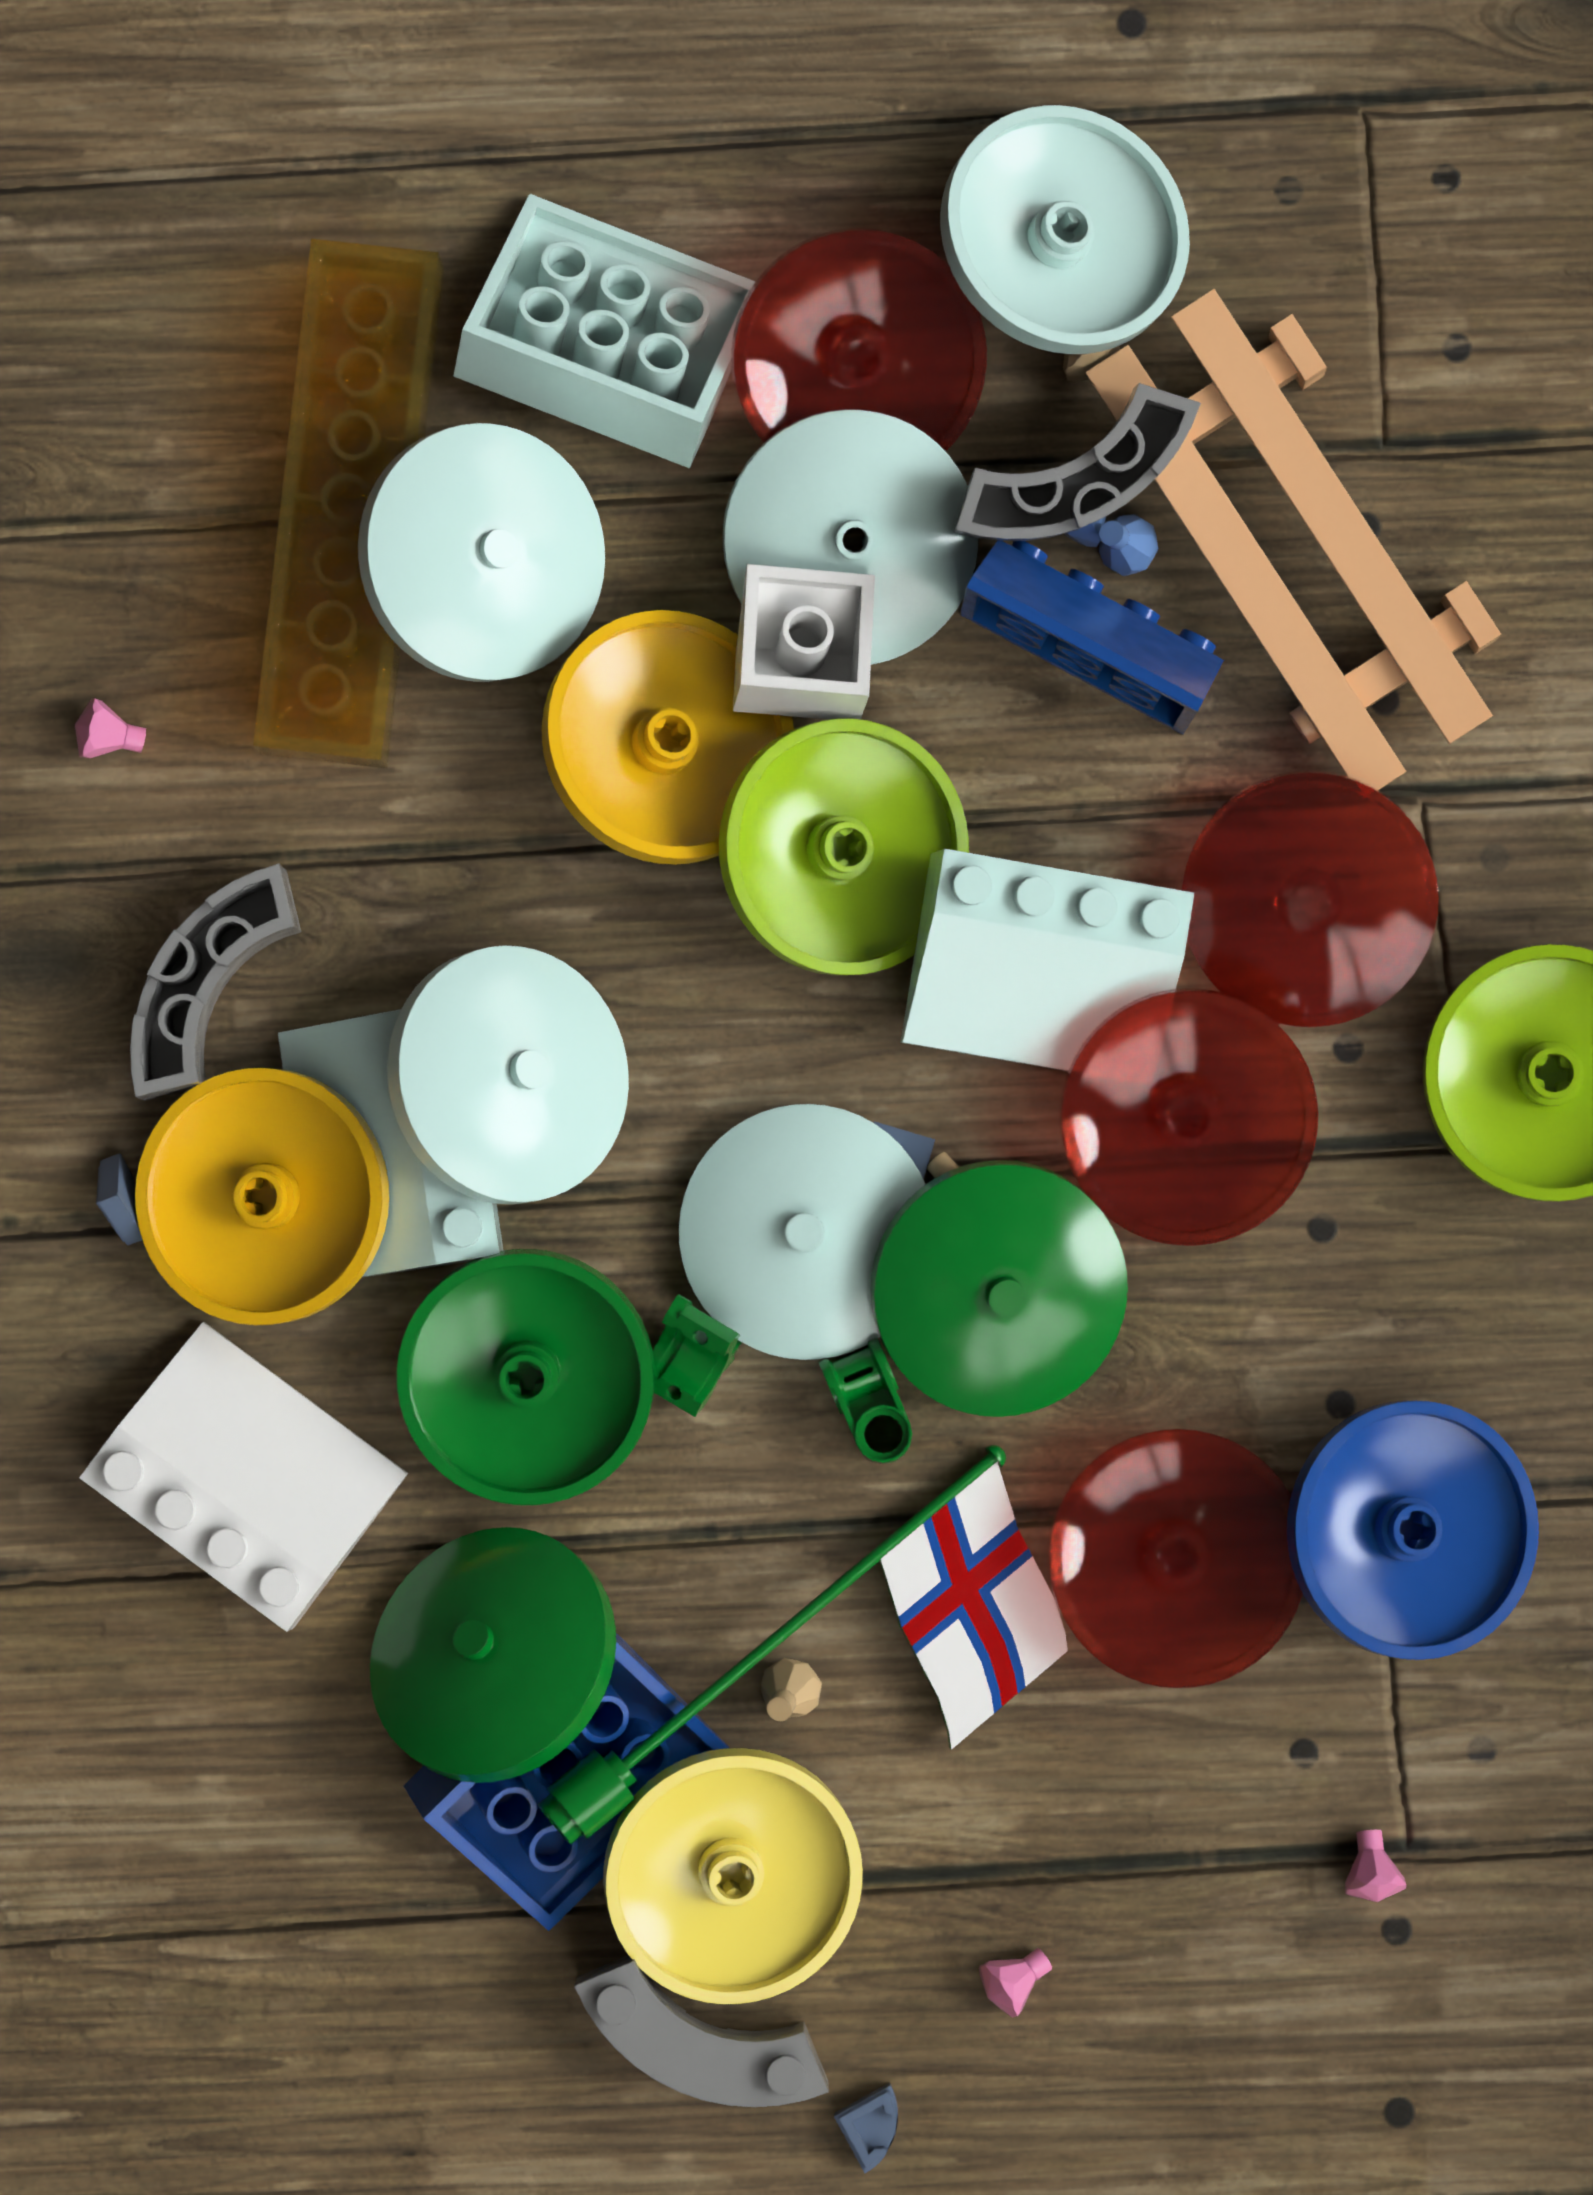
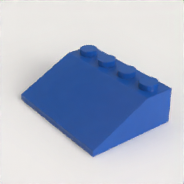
M997 540L966 587L960 615L1183 735L1202 705L1224 661L1213 654L1216 645L1203 636L1187 629H1182L1178 636L1157 624L1160 615L1135 600L1126 599L1122 606L1101 594L1104 588L1102 583L1079 570L1071 568L1068 575L1055 570L1045 564L1048 555L1028 542L1013 541L1012 545Z
M616 1633L615 1661L604 1697L582 1732L553 1759L523 1775L507 1780L484 1783L450 1779L423 1766L403 1787L427 1823L542 1926L550 1931L603 1878L606 1849L610 1835L622 1811L588 1839L582 1835L570 1845L537 1805L549 1795L546 1788L593 1749L603 1758L613 1751L622 1760L688 1704ZM696 1714L630 1769V1772L637 1781L628 1789L634 1796L650 1779L674 1763L696 1754L729 1748V1746Z

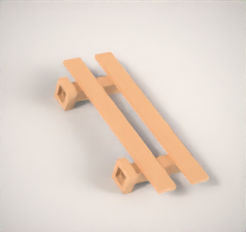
M1213 289L1171 316L1172 321L1212 380V383L1188 398L1201 403L1192 427L1177 453L1154 480L1300 703V706L1289 712L1296 728L1309 745L1317 739L1322 738L1348 779L1362 800L1407 772L1366 709L1408 682L1448 744H1451L1493 716L1453 653L1469 644L1474 654L1495 642L1501 633L1467 581L1444 595L1440 602L1446 610L1430 620L1280 390V388L1296 379L1301 389L1304 390L1325 375L1327 366L1293 314L1289 315L1270 328L1268 338L1272 344L1256 353L1216 290ZM1129 345L1085 372L1116 422L1124 411L1133 388L1137 384L1141 383L1156 388ZM1234 418L1242 426L1386 647L1385 650L1345 676L1194 446V444Z

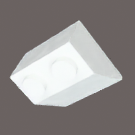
M747 564L736 647L733 711L827 720L861 719L870 691L875 575Z

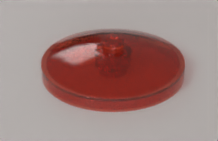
M847 228L819 234L800 242L774 260L754 283L743 302L737 317L731 348L733 382L739 403L751 427L764 443L781 429L798 420L827 411L845 409L878 412L896 417L926 433L946 452L966 429L974 415L981 398L987 369V344L981 315L961 290L950 266L931 250L912 239L889 231L871 228Z
M1306 770L1274 775L1244 788L1231 797L1213 814L1198 835L1185 867L1182 891L1194 893L1187 939L1193 955L1208 979L1223 995L1247 1012L1268 1021L1295 1027H1322L1345 1023L1377 1009L1390 1000L1406 985L1422 963L1430 947L1438 916V883L1433 860L1420 831L1411 818L1398 804L1373 786L1346 775L1326 771Z
M1199 988L1165 990L1146 995L1119 1008L1101 1022L1083 1042L1072 1061L1063 1086L1060 1103L1061 1138L1071 1170L1080 1187L1100 1208L1104 1215L1114 1223L1131 1233L1159 1243L1182 1246L1212 1244L1234 1238L1257 1227L1282 1207L1294 1193L1304 1177L1315 1148L1318 1132L1317 1095L1309 1068L1300 1050L1289 1035L1263 1011L1242 999L1219 991Z
M1161 1429L1129 1437L1111 1446L1087 1464L1073 1480L1058 1506L1052 1524L1048 1551L1049 1575L1057 1606L1065 1622L1081 1644L1100 1662L1112 1670L1144 1684L1168 1688L1199 1687L1228 1679L1244 1671L1259 1661L1281 1639L1291 1624L1303 1595L1292 1569L1288 1551L1287 1515L1291 1494L1274 1471L1258 1456L1243 1446L1215 1434L1189 1429Z

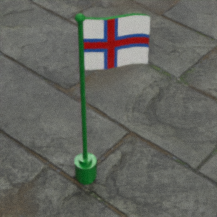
M997 1445L987 1446L985 1450L988 1454L622 1760L613 1751L603 1758L593 1749L547 1787L546 1790L549 1795L537 1805L562 1837L570 1845L582 1835L588 1839L634 1801L635 1798L628 1789L637 1781L630 1772L632 1767L879 1561L899 1626L937 1697L947 1729L949 1749L952 1750L1068 1651L1065 1630L1055 1598L1017 1527L999 1467L1002 1468L1006 1462L1005 1451Z

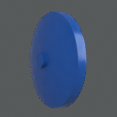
M1395 1401L1375 1405L1357 1412L1335 1426L1320 1440L1302 1466L1292 1491L1287 1515V1542L1291 1566L1297 1583L1313 1611L1329 1628L1349 1643L1378 1655L1400 1659L1424 1660L1452 1655L1471 1647L1492 1633L1509 1616L1522 1597L1530 1580L1538 1549L1539 1522L1535 1496L1526 1471L1513 1449L1495 1430L1479 1418L1450 1405L1429 1401Z

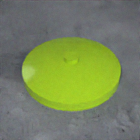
M832 719L814 722L797 727L771 741L749 761L738 776L728 796L720 823L719 861L721 874L731 904L742 923L765 948L777 957L801 969L827 975L874 973L891 968L915 955L931 854L942 849L969 853V836L964 810L955 787L941 765L926 749L902 732L883 724L860 719Z
M1548 944L1526 947L1501 955L1471 973L1455 988L1439 1010L1430 1029L1423 1060V1085L1433 1125L1447 1149L1466 1170L1482 1182L1506 1194L1522 1199L1545 1202L1570 1201L1593 1196L1592 950L1569 945Z

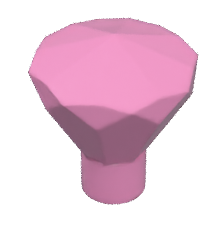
M96 698L90 700L75 724L79 757L93 758L119 749L141 753L143 749L146 728L127 724L103 701Z
M1382 1830L1357 1832L1358 1855L1346 1879L1345 1894L1379 1902L1406 1889L1405 1878L1384 1851Z
M1039 1948L1022 1959L992 1960L979 1966L980 1977L988 1999L1010 2017H1016L1021 2013L1035 1981L1052 1970L1050 1961Z

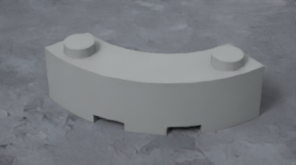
M1139 383L1133 388L1124 411L1109 433L1092 449L1075 460L1056 468L1024 474L998 473L975 468L972 472L953 532L978 539L1029 541L1075 531L1106 517L1126 505L1142 492L1166 468L1191 429L1201 403Z
M280 864L247 874L205 899L206 902L192 912L177 930H173L157 953L147 972L148 977L132 1023L130 1054L135 1097L146 1101L190 1090L205 1081V1036L214 1005L223 988L236 971L257 952L278 940L301 932L287 870Z
M629 1955L577 1976L574 1987L586 2011L613 2047L648 2076L680 2093L703 2101L728 2106L767 2107L805 2101L829 2092L827 2076L804 2021L789 2027L764 2031L722 2029L707 2024L689 2015L685 2009L671 2000L653 1979L638 1967L635 1959L632 1960Z

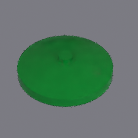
M994 1160L968 1164L950 1170L921 1187L902 1205L888 1224L880 1240L871 1273L870 1292L872 1312L879 1337L896 1366L914 1386L936 1402L951 1409L979 1416L1004 1417L1025 1414L1047 1407L1071 1394L1093 1375L1109 1354L1119 1334L1127 1304L1128 1283L1124 1254L1117 1235L1104 1213L1090 1197L1063 1176L1046 1168L1019 1161Z
M540 1249L503 1250L497 1254L473 1259L456 1268L441 1279L420 1303L407 1326L398 1354L397 1392L399 1405L409 1433L419 1450L442 1475L454 1484L477 1496L499 1503L512 1505L550 1504L567 1500L595 1487L609 1477L633 1451L647 1423L655 1389L653 1350L643 1321L633 1304L610 1279L598 1270L580 1260L553 1251Z
M512 1527L490 1528L461 1536L446 1543L422 1560L405 1577L388 1601L377 1626L371 1649L370 1685L375 1708L382 1725L393 1741L411 1758L431 1771L450 1779L474 1783L496 1782L523 1775L540 1767L567 1748L582 1732L598 1709L607 1690L616 1651V1626L609 1597L594 1571L580 1557L559 1541L537 1531Z

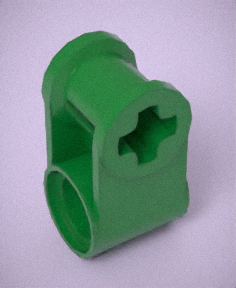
M878 1338L868 1341L867 1348L837 1361L831 1362L828 1358L818 1361L840 1415L844 1414L856 1445L863 1456L872 1462L880 1464L896 1462L903 1457L911 1445V1424L897 1393L899 1387ZM869 1368L873 1369L872 1373L848 1383L844 1382L850 1376ZM877 1417H891L898 1422L902 1429V1441L891 1452H876L866 1443V1427Z

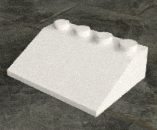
M202 1322L117 1426L79 1478L288 1632L295 1628L403 1482L408 1472L207 1323Z

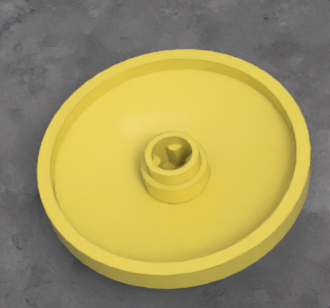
M725 1748L703 1752L678 1761L662 1770L634 1795L635 1800L622 1811L610 1835L603 1867V1886L608 1913L616 1935L632 1960L635 1959L638 1967L647 1976L672 1992L693 2000L715 2004H743L771 1998L792 1989L816 1973L832 1957L848 1934L856 1916L862 1890L863 1868L858 1840L852 1824L836 1796L817 1776L796 1762L774 1753L746 1748Z

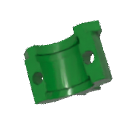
M678 1294L663 1318L662 1323L665 1324V1328L653 1349L655 1364L654 1393L696 1417L711 1397L722 1373L734 1361V1355L742 1342L738 1340L740 1337L739 1333L693 1307L692 1301Z

